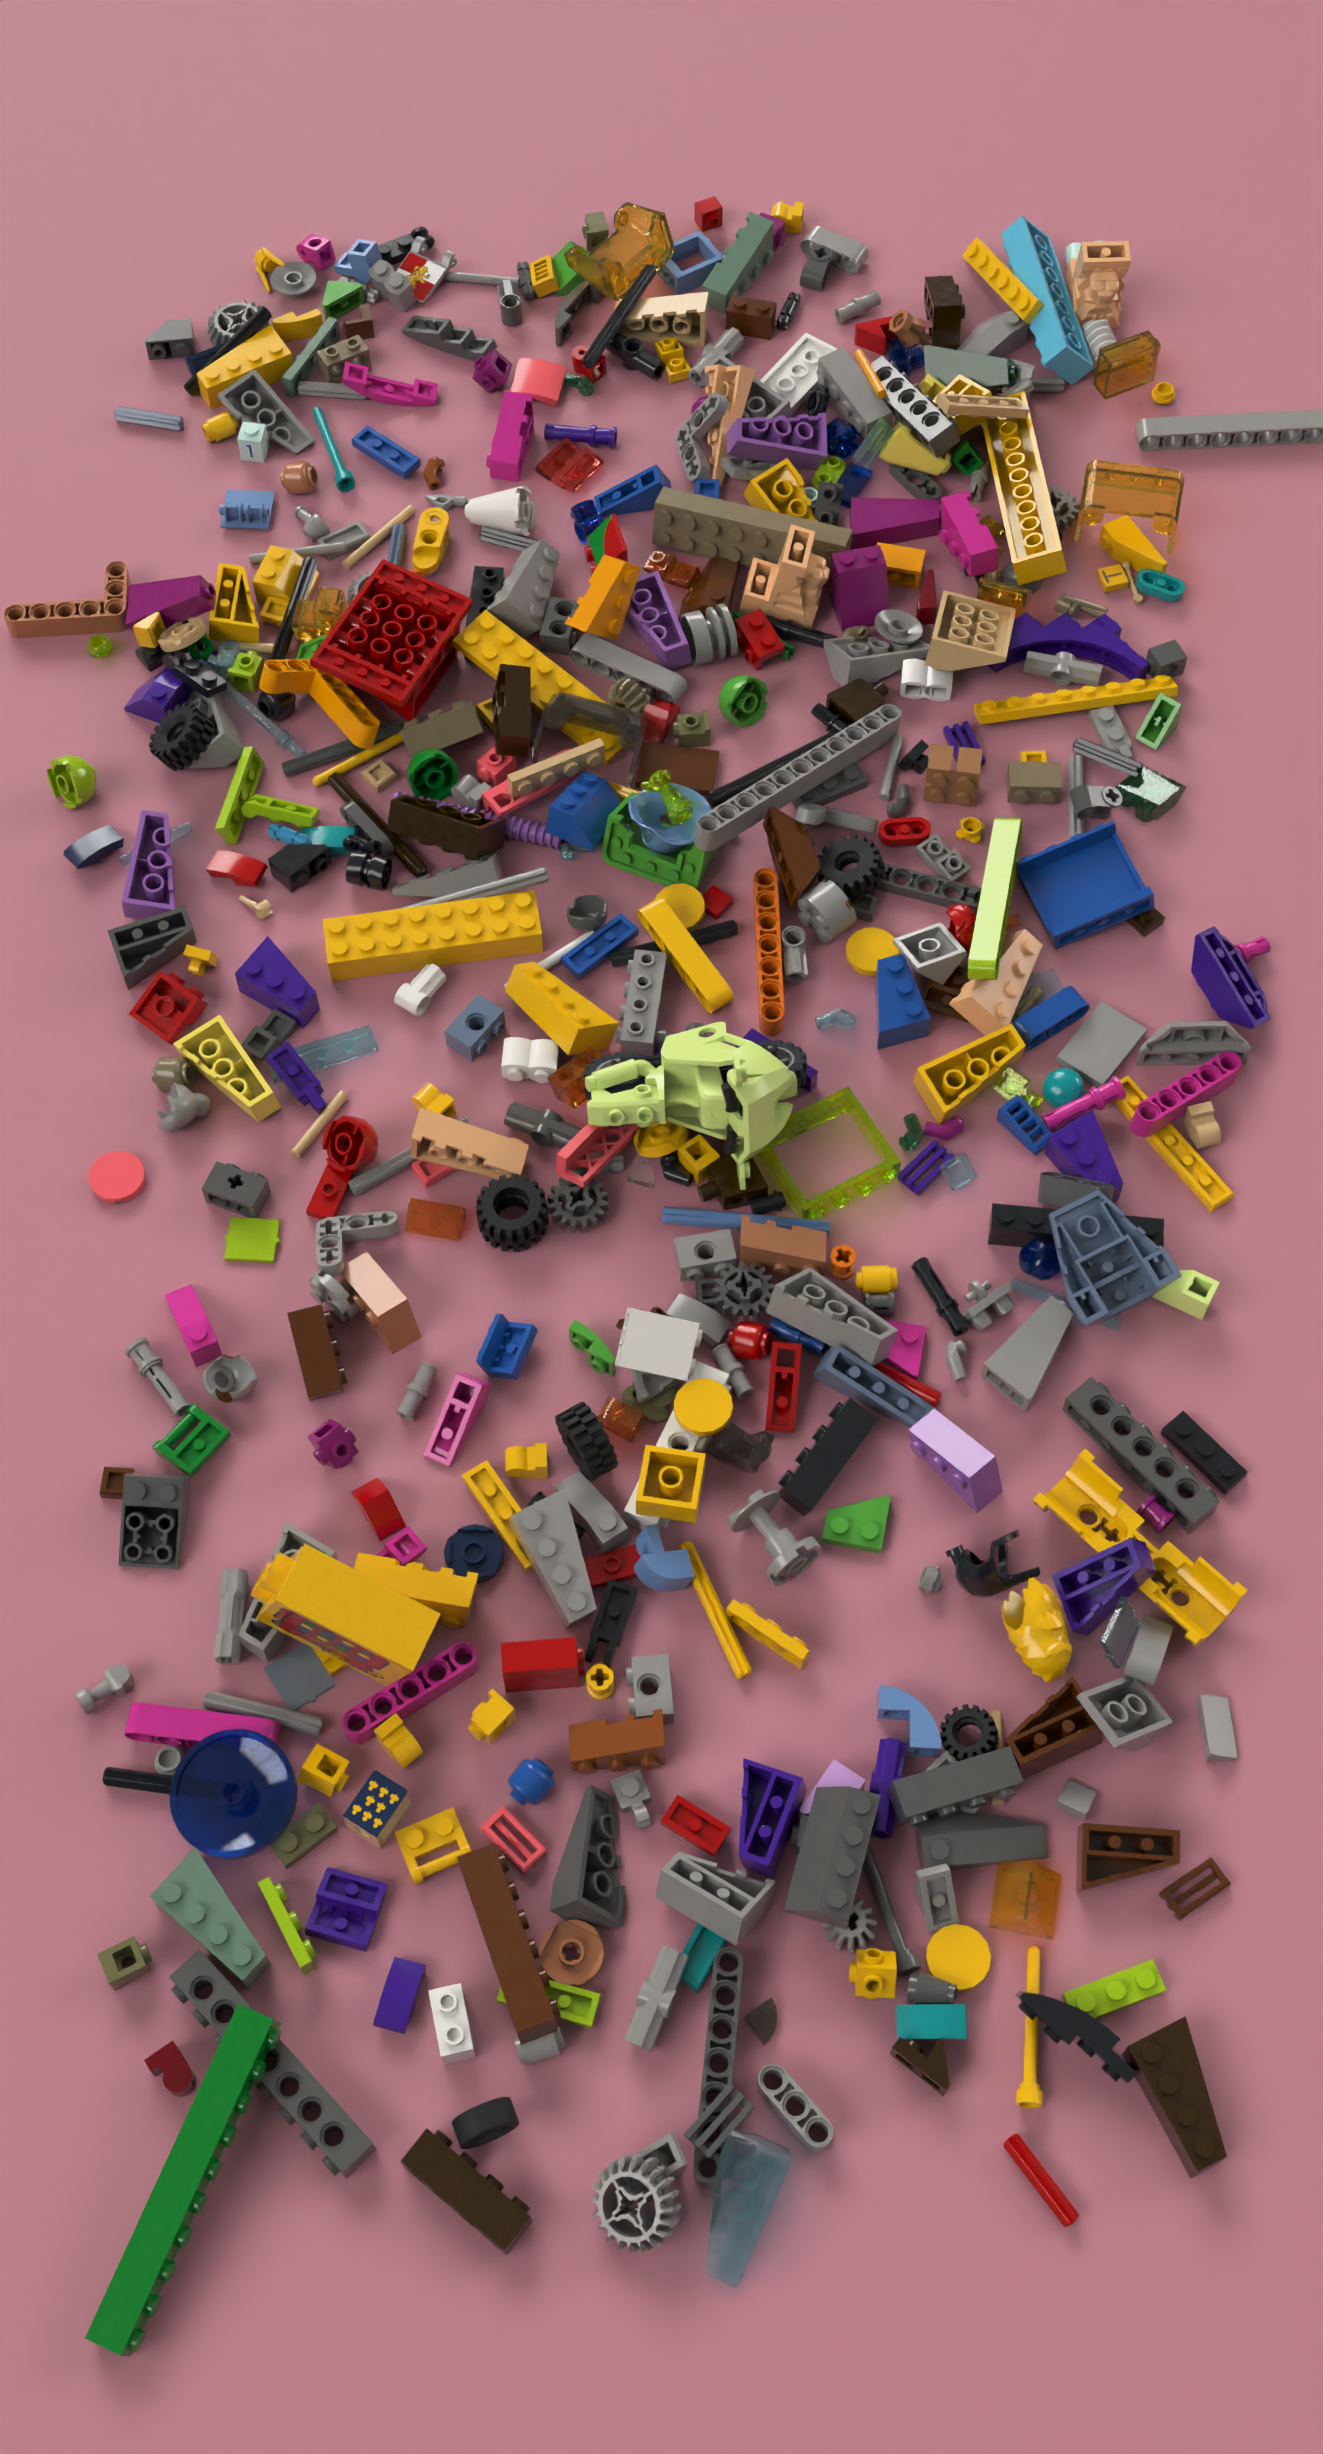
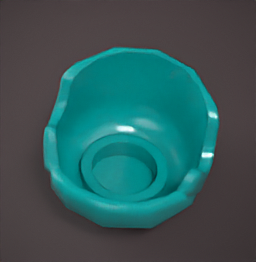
M1059 1068L1048 1074L1044 1080L1042 1091L1046 1101L1053 1107L1059 1108L1082 1097L1085 1086L1079 1073L1070 1068Z

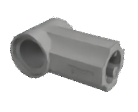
M788 926L783 930L781 937L784 979L791 984L801 983L808 979L805 951L806 935L803 929L798 926Z

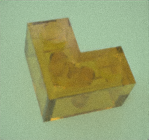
M318 587L315 601L298 599L291 623L295 639L310 641L328 634L347 609L344 591L341 589Z

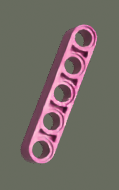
M1230 1051L1222 1052L1139 1103L1130 1123L1132 1132L1140 1137L1151 1136L1183 1116L1187 1106L1204 1103L1231 1086L1242 1065L1240 1057Z
M468 1642L456 1643L414 1669L413 1672L349 1709L342 1718V1726L347 1739L354 1744H363L376 1736L374 1730L395 1713L403 1720L472 1677L479 1668L475 1647ZM463 1655H468L472 1658L465 1665L458 1664L456 1661ZM435 1672L446 1674L440 1681L430 1679L431 1675ZM409 1688L419 1690L418 1694L412 1698H407L403 1695ZM388 1704L392 1706L391 1711L387 1714L377 1713L381 1705ZM354 1722H365V1726L361 1730H350Z
M136 1702L131 1704L124 1736L132 1740L259 1757H273L281 1724L266 1718Z

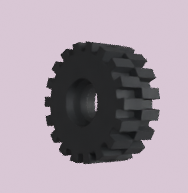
M186 702L182 706L177 705L175 710L172 711L170 709L167 712V716L159 720L161 722L160 725H156L153 729L155 734L150 736L152 740L149 743L150 752L174 771H177V769L183 770L185 765L187 767L191 766L194 759L197 761L200 758L199 754L206 751L207 748L205 746L211 743L212 738L210 736L214 734L212 729L214 723L192 703L188 704Z
M851 834L850 839H847L844 835L840 837L841 841L837 843L835 839L832 840L830 848L825 846L822 849L823 855L818 854L817 857L821 861V871L817 877L820 882L823 880L834 882L850 899L851 903H855L856 898H860L863 901L866 899L865 895L867 893L871 896L875 893L874 887H881V879H885L886 874L884 870L886 869L879 850L871 839L868 841L866 836L862 835L858 839L856 834ZM858 863L853 870L841 872L846 865Z
M580 1402L555 1416L558 1432L562 1436L563 1443L568 1448L567 1451L573 1457V1461L578 1465L581 1473L589 1481H593L618 1467L617 1455L613 1451L614 1447L610 1443L607 1433L603 1430V1426L597 1420L595 1413L591 1411L588 1405L586 1406L585 1402Z

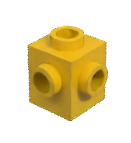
M877 1948L856 1949V1962H849V1982L855 1983V1996H863L868 1999L895 1998L896 1952L881 1951Z

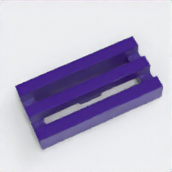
M968 721L963 722L962 726H959L957 723L953 724V728H949V726L943 728V734L948 745L954 746L953 756L956 762L958 760L959 748L953 735L956 734L961 747L969 748L965 740L966 737L971 748L980 749ZM983 753L981 759V766L985 765L986 760Z
M934 1139L898 1174L897 1180L919 1196L955 1161V1155L947 1153V1149L944 1146H938V1142ZM933 1152H935V1154L929 1160H927L909 1179H907V1177L919 1165H921ZM943 1158L944 1160L917 1186L914 1184L935 1162Z

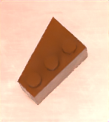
M653 1710V1717L636 1719L635 1714L625 1715L624 1722L608 1723L607 1719H600L569 1725L572 1771H578L580 1774H592L597 1769L609 1768L612 1772H622L628 1770V1767L641 1766V1769L653 1770L659 1768V1765H664L663 1710Z

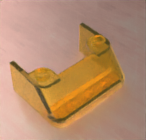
M1100 460L1090 462L1085 469L1074 541H1079L1082 524L1096 525L1103 520L1104 513L1152 518L1153 529L1157 533L1168 535L1166 552L1171 553L1178 525L1185 480L1184 475L1180 471Z

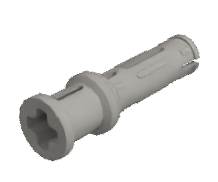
M146 1337L138 1338L129 1344L125 1354L128 1358H132L139 1367L138 1372L140 1375L149 1378L175 1416L180 1417L186 1414V1410L191 1404L188 1403L176 1384L163 1369V1360L160 1356H156L149 1347L148 1339Z

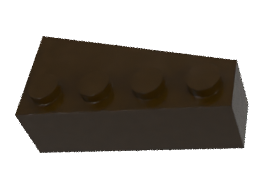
M402 795L392 799L390 802L387 830L397 833V836L401 838L417 839L422 845H435L441 847V850L444 852L463 854L464 858L468 860H479V858L503 848L507 818L498 816L496 820L485 818L486 813L483 812L460 813V807L443 805L438 808L435 801Z
M1185 2016L1129 2045L1122 2054L1127 2064L1137 2073L1135 2078L1187 2173L1190 2178H1193L1219 2164L1227 2155Z

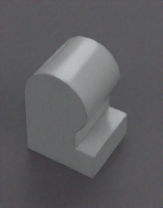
M466 774L451 788V793L455 800L464 807L469 806L471 810L478 808L481 812L483 810V803L480 805L482 793L492 787L485 782L480 784L475 778Z

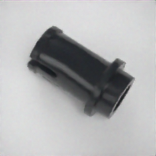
M773 1190L772 1194L749 1199L752 1213L757 1215L774 1210L781 1212L782 1208L787 1207L782 1191L777 1192Z

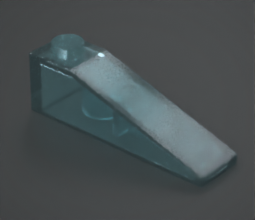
M731 2129L717 2160L705 2274L737 2288L794 2158L788 2148L758 2134Z

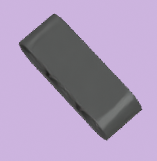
M1042 1172L1040 1173L1038 1202L1062 1208L1096 1190H1099L1112 1202L1114 1185L1061 1173Z

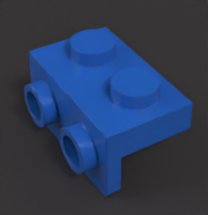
M497 1313L478 1352L476 1363L489 1377L517 1380L538 1329L533 1324L509 1322L503 1314Z

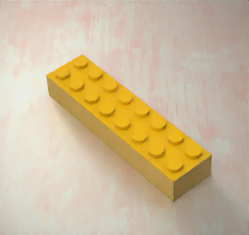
M535 890L322 919L331 981L418 970L432 963L440 967L544 952Z

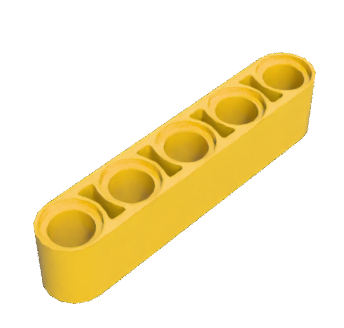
M658 897L637 910V916L643 927L661 951L667 953V959L708 1013L712 1014L734 1000V995L729 985L663 898Z

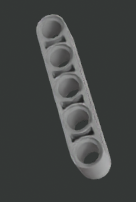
M584 633L569 652L571 660L576 665L616 683L623 677L627 679L632 678L636 683H640L642 688L646 689V694L654 701L659 698L675 704L688 686L686 680L681 675L589 633Z

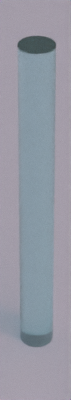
M1013 1278L1010 1285L1013 1290L1043 1302L1052 1295L1058 1301L1062 1300L1067 1303L1075 1314L1067 1298ZM1111 1317L1099 1324L1118 1331L1122 1320Z

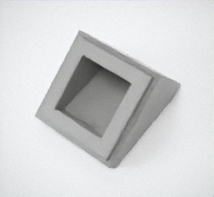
M1067 1778L1055 1808L1084 1821L1097 1792Z

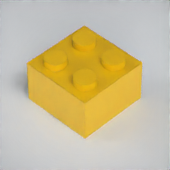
M646 1445L636 1496V1514L696 1523L705 1472L706 1454Z

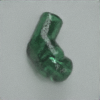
M565 375V386L576 387L586 397L594 393V385L587 376Z
M911 1113L903 1118L908 1131L904 1137L900 1136L899 1145L905 1151L915 1150L924 1138L917 1115Z

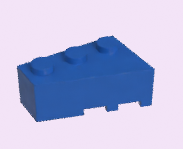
M903 954L877 960L875 977L877 1050L928 1036L931 1017Z

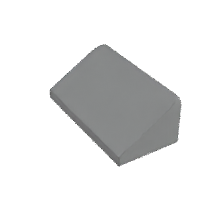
M1199 1695L1196 1702L1205 1760H1237L1228 1698Z

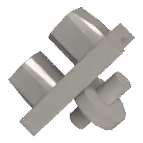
M972 1280L968 1283L969 1293L964 1298L968 1303L974 1299L977 1303L961 1314L966 1321L970 1320L978 1331L983 1330L994 1322L985 1309L989 1305L994 1307L999 1316L1004 1315L1015 1307L1008 1294L1012 1290L1008 1282L989 1294L986 1292L992 1287L989 1281L986 1280L981 1284L977 1280Z

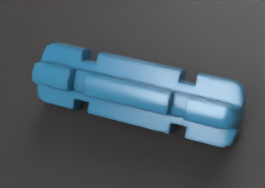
M271 823L270 828L267 829V833L271 838L280 840L283 843L312 844V840L309 839L308 835L285 826L281 827L280 824Z

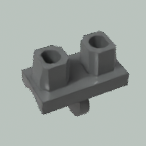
M819 481L814 516L818 522L838 526L844 484Z

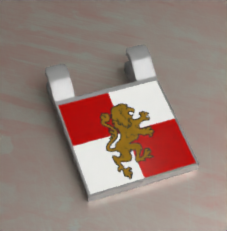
M417 236L410 252L395 272H399L409 279L416 301L425 305L447 272L456 266L457 259L454 258L455 253L450 250L444 253L440 264L422 256L427 251L428 246L424 243L425 239L423 237Z

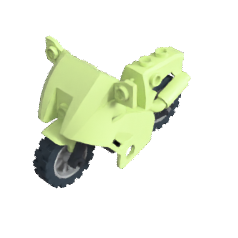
M716 1022L666 1036L661 1049V1055L644 1056L640 1054L637 1056L631 1052L627 1054L616 1052L614 1055H602V1058H595L591 1061V1064H587L585 1071H583L585 1096H588L589 1100L587 1102L588 1124L598 1127L632 1124L648 1127L656 1122L666 1124L667 1119L671 1123L725 1140L724 1152L731 1154L736 1161L740 1190H745V1179L750 1178L749 1161L746 1160L762 1151L786 1124L793 1104L787 1102L779 1103L778 1101L795 1097L797 1090L801 1088V1084H805L807 1078V1056L799 1046L794 1047V1044L790 1042L762 1040V1043H757L726 1033L725 1022ZM707 1032L715 1033L710 1037H700ZM723 1041H726V1042L735 1044V1045L740 1046V1047H739V1048H736V1047H733V1046H731V1045H728V1044H725V1043H722V1042H723ZM733 1064V1069L730 1070L727 1065Z

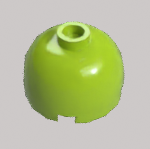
M75 755L62 756L49 762L51 768L47 769L48 782L55 797L61 796L66 801L61 803L64 807L72 809L83 805L91 799L96 790L97 778L93 766L89 765L83 758Z

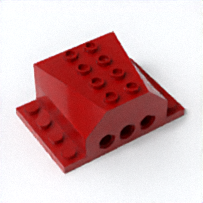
M382 559L311 657L310 666L372 694L401 717L410 721L416 718L456 659L458 650L452 646V640L460 633L461 621L472 607L473 599Z

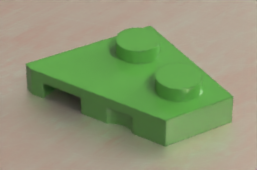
M886 1495L827 1510L822 1543L881 1554L891 1496Z

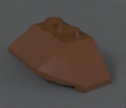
M769 807L763 827L768 837L770 853L786 902L793 908L798 905V900L814 884L818 873L821 871V861L816 857L814 841L809 836L806 826L779 809Z

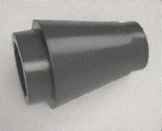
M921 1971L919 1974L911 1973L907 1998L908 2000L915 2001V2005L955 2004L957 1984Z

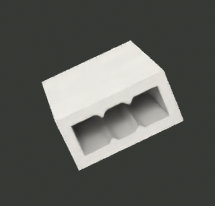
M627 1308L615 1365L687 1381L688 1375L693 1376L696 1366V1359L692 1357L694 1348L699 1347L702 1339V1330L699 1329L700 1323Z

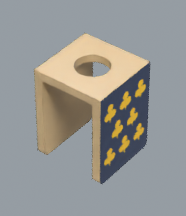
M373 1771L343 1814L347 1828L381 1849L411 1806V1801L406 1798L408 1795L407 1789L380 1772Z

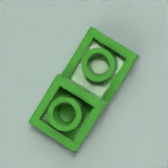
M574 1320L569 1327V1338L572 1345L581 1351L587 1350L588 1363L596 1372L614 1376L616 1373L615 1358L609 1348L592 1330Z

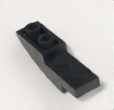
M1019 1991L1015 1995L1021 2001L1018 2005L1019 2009L1031 2020L1037 2016L1046 2025L1043 2032L1056 2044L1062 2040L1070 2045L1078 2037L1080 2040L1076 2045L1090 2058L1096 2054L1105 2063L1101 2069L1115 2082L1121 2078L1129 2083L1137 2074L1112 2050L1120 2038L1089 2014L1072 2005L1041 1994Z

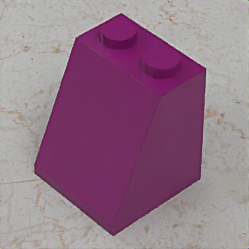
M880 545L831 554L828 595L841 632H844L849 627L861 625L867 627L875 626L874 620L876 615L882 610H889L887 563Z

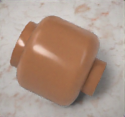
M307 461L292 462L285 465L283 473L280 475L282 486L286 487L290 494H306L312 492L318 484V474L316 468Z

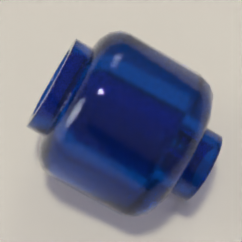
M1035 1239L1027 1243L1020 1250L1019 1266L1024 1273L1040 1281L1049 1280L1059 1273L1061 1268L1056 1247L1040 1239Z

